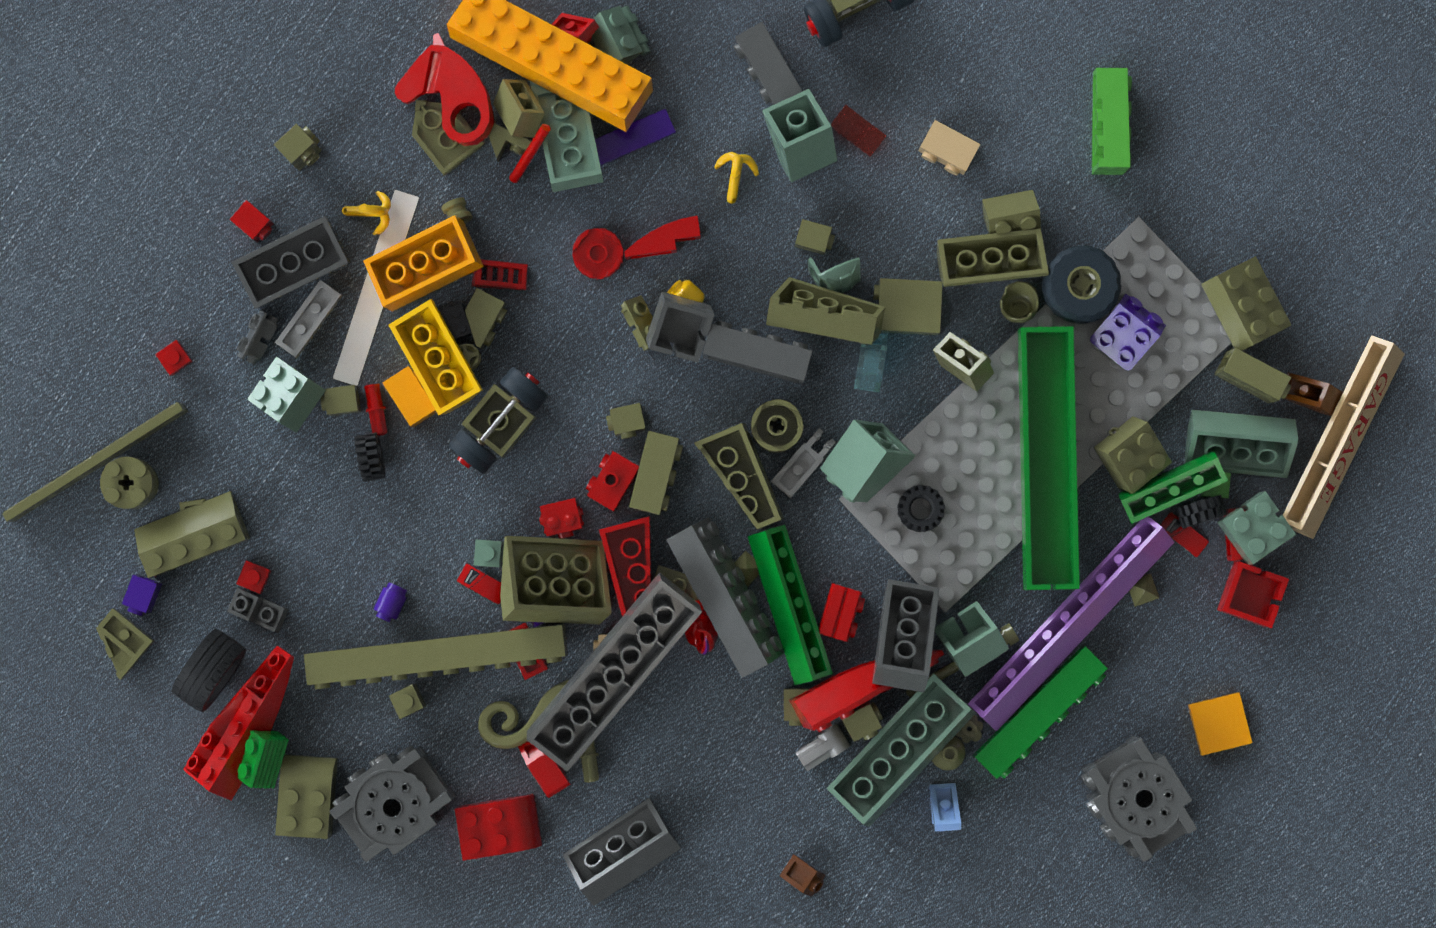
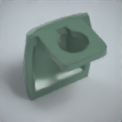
M812 257L808 259V271L816 286L844 293L851 290L858 282H861L859 257L836 265L820 273Z

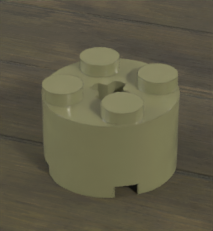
M777 399L767 401L756 409L751 421V433L755 442L762 449L772 453H781L791 449L799 441L803 432V420L800 412L793 404ZM778 419L782 421L781 426L784 427V430H778L777 433L772 432L773 427L769 424L770 422L775 423Z
M120 457L107 463L100 478V488L105 500L113 506L122 509L133 510L143 508L156 496L159 487V480L155 470L144 460L133 457ZM133 480L134 485L128 487L125 485V482Z

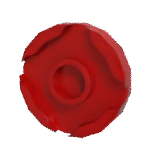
M594 228L584 231L577 237L573 245L572 257L575 266L583 275L590 279L601 280L611 277L619 270L623 262L624 251L621 241L613 232L605 228Z

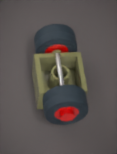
M815 0L804 6V12L808 20L806 22L807 28L812 36L815 35L822 47H827L843 38L838 22L882 0ZM886 0L893 11H899L914 2V0Z
M512 367L501 379L500 384L513 395L510 397L494 384L462 423L465 428L478 438L474 439L461 429L455 438L450 441L448 446L459 455L457 460L468 469L472 466L481 474H485L497 459L493 453L484 447L485 445L489 446L502 458H505L537 419L519 404L520 401L532 411H537L548 397L547 393L537 386L540 382L531 374L527 373L524 375Z

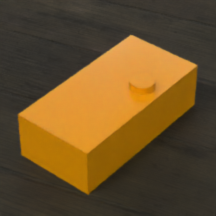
M456 215L363 260L382 306L392 312L484 267L464 221Z

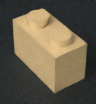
M934 120L919 148V152L923 153L921 157L931 163L938 161L945 165L944 169L958 176L959 173L965 174L980 144Z

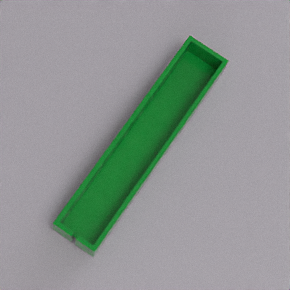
M1074 326L1021 327L1018 329L1023 590H1051L1050 584H1052V589H1080Z

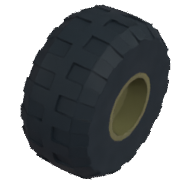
M1087 245L1069 247L1058 253L1049 262L1048 276H1043L1042 292L1047 306L1057 317L1077 324L1095 322L1107 315L1117 303L1122 287L1120 271L1114 260L1101 249Z

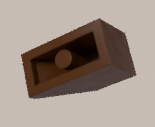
M1287 373L1291 377L1288 383L1291 385V388L1284 398L1285 400L1314 412L1332 416L1343 394L1341 390L1330 383Z

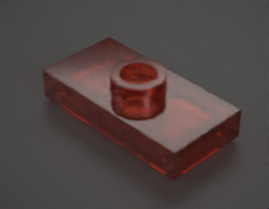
M847 105L843 107L830 124L835 131L869 157L873 155L886 138L884 133Z

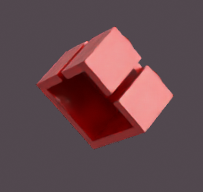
M1234 561L1217 611L1265 628H1272L1280 606L1270 604V601H1282L1289 579L1268 571H1261L1262 569L1240 561Z

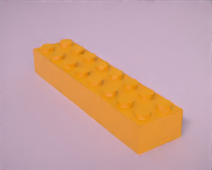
M462 0L447 23L451 39L625 132L628 131L653 92L652 78L506 0Z

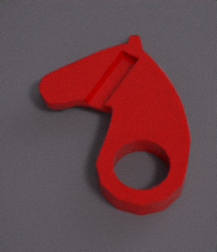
M439 33L434 34L433 45H430L417 58L395 87V95L403 103L410 104L421 95L440 93L442 128L452 141L463 146L478 145L489 136L494 125V114L489 93L473 67L460 55L446 47ZM467 106L478 107L481 113L478 127L466 134L457 132L455 119L461 109Z

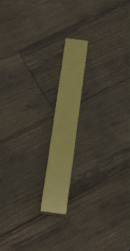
M174 403L3 512V517L7 522L17 521L188 412L187 408L182 403Z

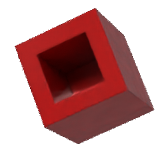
M247 200L229 219L257 243L260 239L262 241L265 240L273 230L271 226L274 223Z

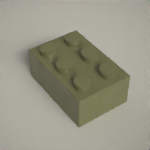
M1256 256L1201 284L1234 348L1241 351L1291 326Z
M648 431L629 505L630 508L661 516L662 511L667 512L670 502V496L666 495L668 486H674L677 474L676 470H673L674 462H680L683 445L679 444V438Z

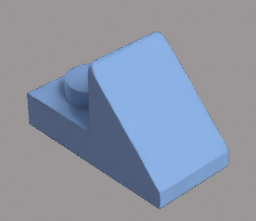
M956 783L931 784V816L935 832L961 830Z

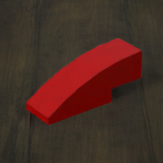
M698 215L670 222L649 232L624 252L625 259L630 260L677 253L676 242L701 239Z

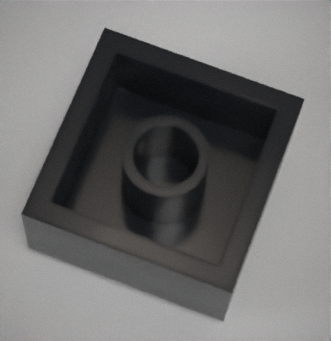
M462 303L439 310L455 341L472 335Z

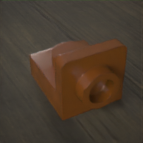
M793 854L779 876L803 894L813 896L822 888L823 879L826 875Z

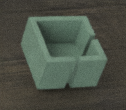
M276 356L263 375L266 379L264 382L261 380L258 382L247 400L277 422L297 433L326 390Z
M1266 491L1257 493L1240 505L1242 508H1236L1217 521L1245 563L1249 565L1255 564L1296 535L1283 515L1276 516L1275 513L1279 509Z
M977 601L957 613L968 635L964 636L954 617L935 627L934 631L948 655L965 677L1009 650L999 629Z

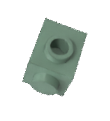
M476 539L474 566L502 568L504 542Z

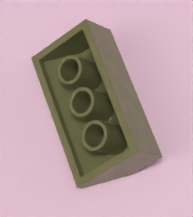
M1041 228L937 240V261L940 279L944 287L1048 276L1049 274Z
M232 491L209 499L201 505H194L134 529L138 554L148 578L159 576L250 539Z

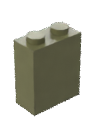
M880 278L879 285H874L873 300H878V305L886 307L881 333L940 334L942 281Z
M1237 348L1225 352L1214 373L1215 376L1268 404L1279 401L1280 398L1284 399L1291 388V385L1288 384L1291 379L1290 376Z

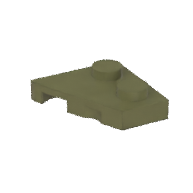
M112 608L96 628L100 639L105 644L107 655L111 658L117 671L116 675L120 680L124 679L154 642L150 636L116 608Z

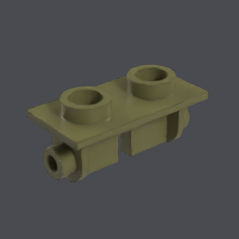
M642 295L624 301L621 305L623 309L621 313L624 315L629 327L635 325L636 330L632 331L639 344V348L642 347L646 351L649 350L646 337L653 316Z

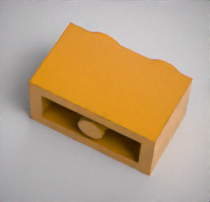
M407 366L382 382L411 427L417 426L437 413L411 367Z

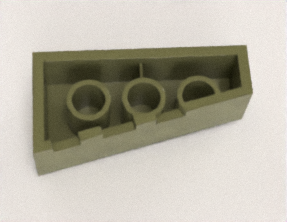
M789 277L770 297L766 325L872 345L881 334L886 307Z
M740 423L694 442L756 529L764 528L784 519L745 423Z

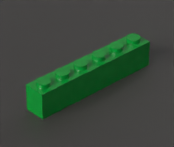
M778 526L747 536L794 684L811 682L833 674L786 526Z
M1081 646L973 756L994 778L998 779L1000 776L1005 778L1014 769L1012 764L1018 758L1023 760L1032 751L1030 746L1037 739L1041 742L1051 732L1049 727L1055 721L1060 723L1069 714L1067 709L1073 703L1078 705L1088 695L1085 691L1092 684L1097 686L1106 677L1104 672L1108 668L1086 646Z

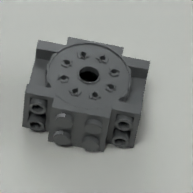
M1133 735L1125 740L1124 744L1095 762L1081 767L1084 773L1081 778L1087 788L1092 790L1091 793L1086 795L1089 800L1086 803L1088 810L1093 817L1102 821L1103 824L1099 827L1105 837L1111 842L1115 841L1120 845L1123 844L1127 853L1134 859L1138 858L1145 862L1153 857V853L1185 833L1190 834L1197 830L1196 825L1184 808L1186 804L1192 801L1191 797L1166 757L1157 752L1151 755L1141 738ZM1145 790V799L1137 804V793Z
M411 745L397 756L394 752L388 756L385 752L369 762L370 769L366 771L363 767L347 778L350 782L345 786L347 793L332 802L335 807L329 812L335 820H339L362 852L360 855L365 862H368L387 847L393 856L438 824L442 819L436 811L457 796L452 788H449L426 757V752L421 746L414 749ZM390 799H395L400 803V812H395L390 808Z

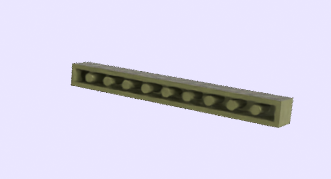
M565 624L307 653L304 654L307 685L315 684V689L331 688L330 683L340 682L341 686L356 685V680L366 679V684L382 682V677L392 676V681L408 679L407 674L417 673L418 678L433 676V671L443 670V674L448 675L459 673V668L469 667V672L485 670L484 665L495 664V669L511 667L510 662L520 661L521 666L536 665V659L545 658L547 663L562 662V657L568 655Z

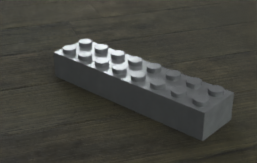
M659 572L527 730V741L568 772L702 613L700 604Z

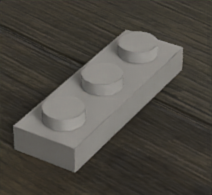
M320 280L275 343L295 358H298L339 302L342 295Z

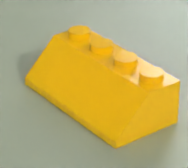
M432 299L389 324L391 331L438 415L454 411L472 400L483 390Z

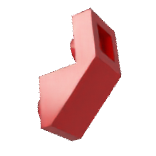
M527 741L518 746L527 767L548 798L571 785L564 769Z

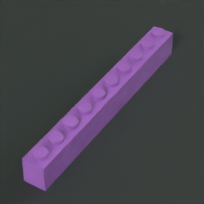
M1149 516L1140 520L1080 584V589H1075L975 695L968 705L997 731L1173 545L1174 541L1165 529Z

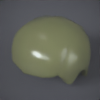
M1016 281L1007 285L1000 299V308L1003 316L1010 322L1021 324L1033 319L1039 309V297L1036 288L1028 282Z

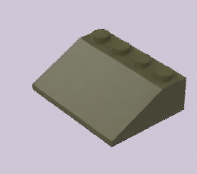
M506 536L504 538L500 593L503 621L600 625L612 613L602 541Z

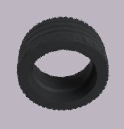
M218 629L212 630L182 668L173 684L171 692L194 709L204 712L216 700L233 677L247 649Z

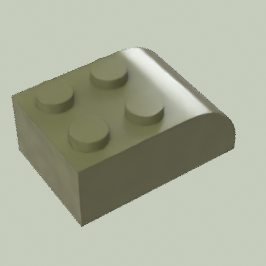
M287 754L284 756L279 779L275 835L328 839L332 836L333 816L329 811L334 808L332 802L335 801L338 758Z

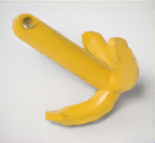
M728 152L717 160L714 168L717 170L728 161H732L727 202L734 204L738 195L742 164H747L755 176H758L759 172L758 166L751 156Z
M377 191L376 195L382 202L381 206L361 204L359 206H344L342 209V213L345 216L380 217V224L372 233L373 235L383 233L390 222L388 212L391 208V201L385 193Z

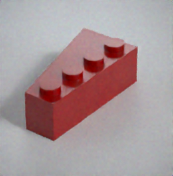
M650 516L599 530L622 617L651 583Z

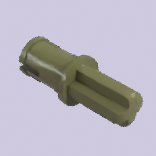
M594 741L580 756L583 778L587 783L599 780L596 756H599V753H596Z

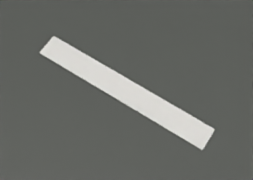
M398 190L394 191L391 208L388 212L390 218L389 226L380 234L373 255L406 239L419 197ZM367 273L333 379L356 386L358 385L383 309L369 273Z

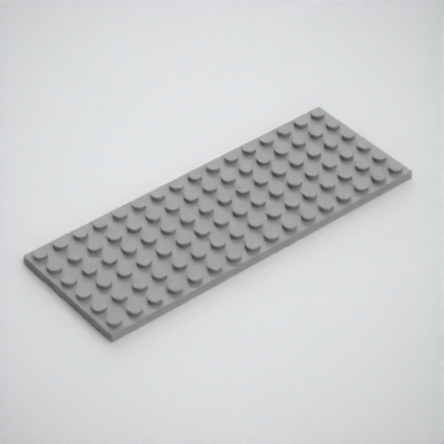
M1140 217L1131 223L1103 250L1114 260L1120 271L1122 287L1117 303L1125 293L1133 296L1150 313L1153 312L1159 315L1166 325L1161 336L1131 370L1127 371L1090 342L1093 333L1114 308L1103 318L1095 322L1077 324L1057 317L1049 306L1045 304L1033 319L1027 321L1022 326H1074L1077 488L1103 464L1094 447L1109 436V430L1114 427L1119 428L1132 416L1148 422L1231 344L1201 285L1202 282ZM1018 331L989 357L994 374L978 391L962 382L901 440L916 456L867 503H853L848 501L843 495L838 499L917 584L940 588L938 606L944 612H947L1022 541ZM917 485L930 486L936 489L944 499V518H942L938 526L926 532H915L908 529L898 517L897 504L899 503V498L907 489ZM916 499L911 505V512L916 518L924 519L931 513V505L926 499Z

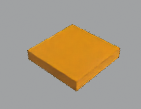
M1240 692L1188 704L1200 755L1203 756L1252 743Z

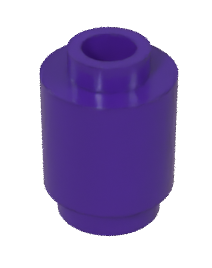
M388 582L387 587H383L373 610L377 611L376 617L389 623L392 618L397 620L407 599L405 597L407 590Z

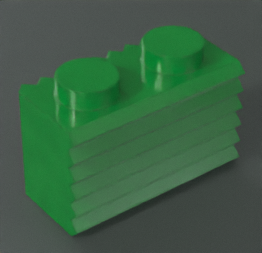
M252 730L250 731V736H248L249 739L245 743V755H243L242 763L238 767V779L250 788H275L289 739L278 731Z

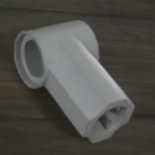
M837 723L821 732L817 736L818 738L795 752L807 771L829 757L837 756L851 746Z

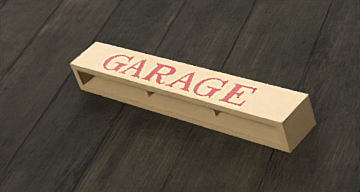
M1371 335L1283 513L1284 518L1293 531L1314 539L1405 355L1394 343Z

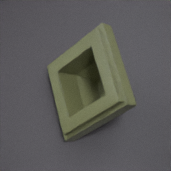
M745 550L737 559L735 565L742 570L745 577L744 582L748 587L759 575L755 559Z
M1151 574L1142 576L1129 590L1135 607L1159 598Z

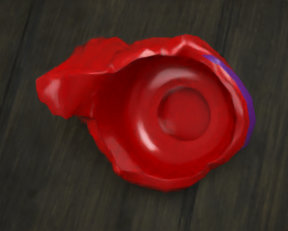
M695 600L700 604L702 613L687 629L685 636L690 645L695 646L700 654L706 655L714 649L718 633L701 602Z

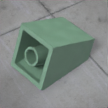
M810 89L762 110L780 164L791 182L837 162L832 126Z
M854 419L820 469L827 475L826 479L831 484L838 486L843 491L842 495L848 501L867 503L908 465L916 455L883 423Z

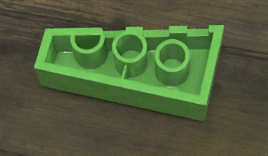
M1096 68L1093 72L1092 175H1123L1130 168L1131 127H1129V117L1131 116L1132 107L1131 101H1128V91H1131L1132 77L1128 76V68Z

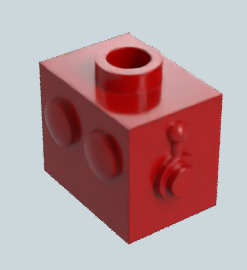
M576 498L540 506L541 517H539V521L544 526V534L547 537L558 535L559 539L574 536L573 531L584 529V522L582 521L583 509L578 506Z

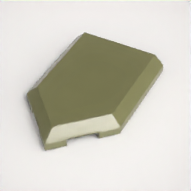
M416 99L412 136L445 176L481 149L484 143L480 142L478 145L463 146L452 141L442 128V104ZM458 113L455 119L457 132L466 134L474 131L463 116Z

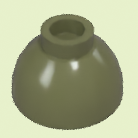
M954 736L932 760L933 764L945 771L958 768L963 763L966 755L963 742Z

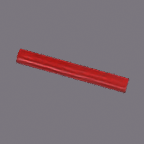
M542 124L509 176L511 182L518 183L551 130L549 125Z

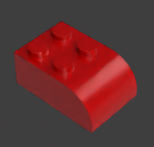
M534 794L461 805L454 809L463 861L519 852L542 846Z

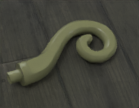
M569 680L550 688L540 699L526 725L511 735L503 736L495 733L492 729L491 720L496 713L504 712L507 715V720L503 722L502 730L507 732L513 730L519 721V714L514 705L506 701H496L489 704L479 717L478 730L480 736L486 743L499 749H511L526 743L527 730Z

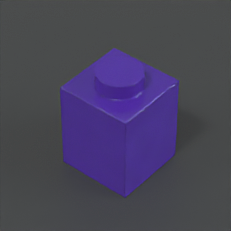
M132 575L122 604L128 606L127 611L142 616L143 612L152 613L162 583L141 575Z

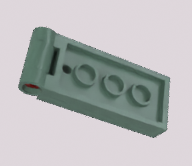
M530 81L531 90L544 111L539 128L542 124H547L551 128L542 144L552 192L602 183L603 176L589 112Z

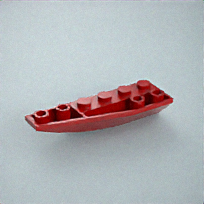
M279 646L274 648L210 724L183 769L209 792L232 801L242 784V781L237 776L238 767L242 763L243 755H245V743L249 739L250 731H271L282 704L294 656Z
M932 649L930 667L939 662L938 658L944 655L942 650ZM875 660L838 673L791 698L789 701L803 728L821 732L832 726L831 721L840 717L842 720L855 713L854 708L870 701L878 694L892 689L893 687L872 684Z

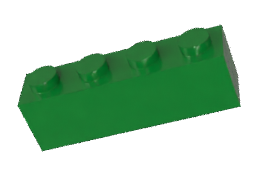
M1212 451L1152 478L1134 494L1123 491L1118 493L1131 524L1225 483L1228 479L1217 455Z

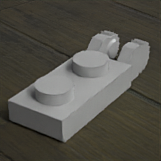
M820 428L807 443L804 442L771 481L789 498L795 494L824 460L823 457L836 443L831 439L826 442L819 454L814 451L811 446L821 438L823 431Z

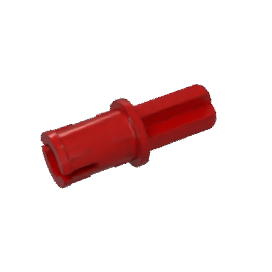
M380 384L364 386L368 406L366 412H369L372 433L377 432L378 436L385 435L388 432L384 413L386 406H383Z

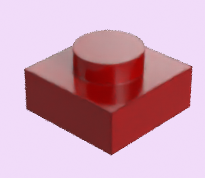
M178 340L173 341L155 354L170 376H173L193 362Z
M246 560L236 584L262 594L271 570Z

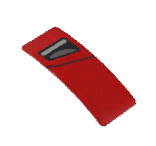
M1171 512L1160 525L1173 540L1195 557H1198L1209 543L1207 539L1192 527L1182 529L1179 518Z
M466 564L457 582L494 603L500 604L501 582Z

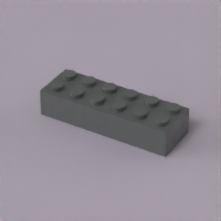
M708 517L666 540L743 678L783 655L782 643L772 633L768 617L761 613L754 592L749 590L744 582L745 577L742 570L736 567L733 562L730 548L722 542L718 526Z

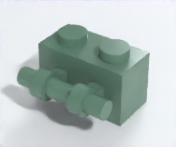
M628 5L622 8L617 6L601 11L593 18L599 28L592 35V39L600 51L625 64H629L639 54L645 56L651 52L647 45L648 39L645 34L641 33L637 25L638 19L635 13L632 14Z

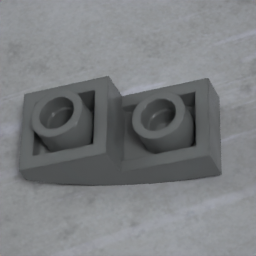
M237 588L227 612L279 633L289 609Z

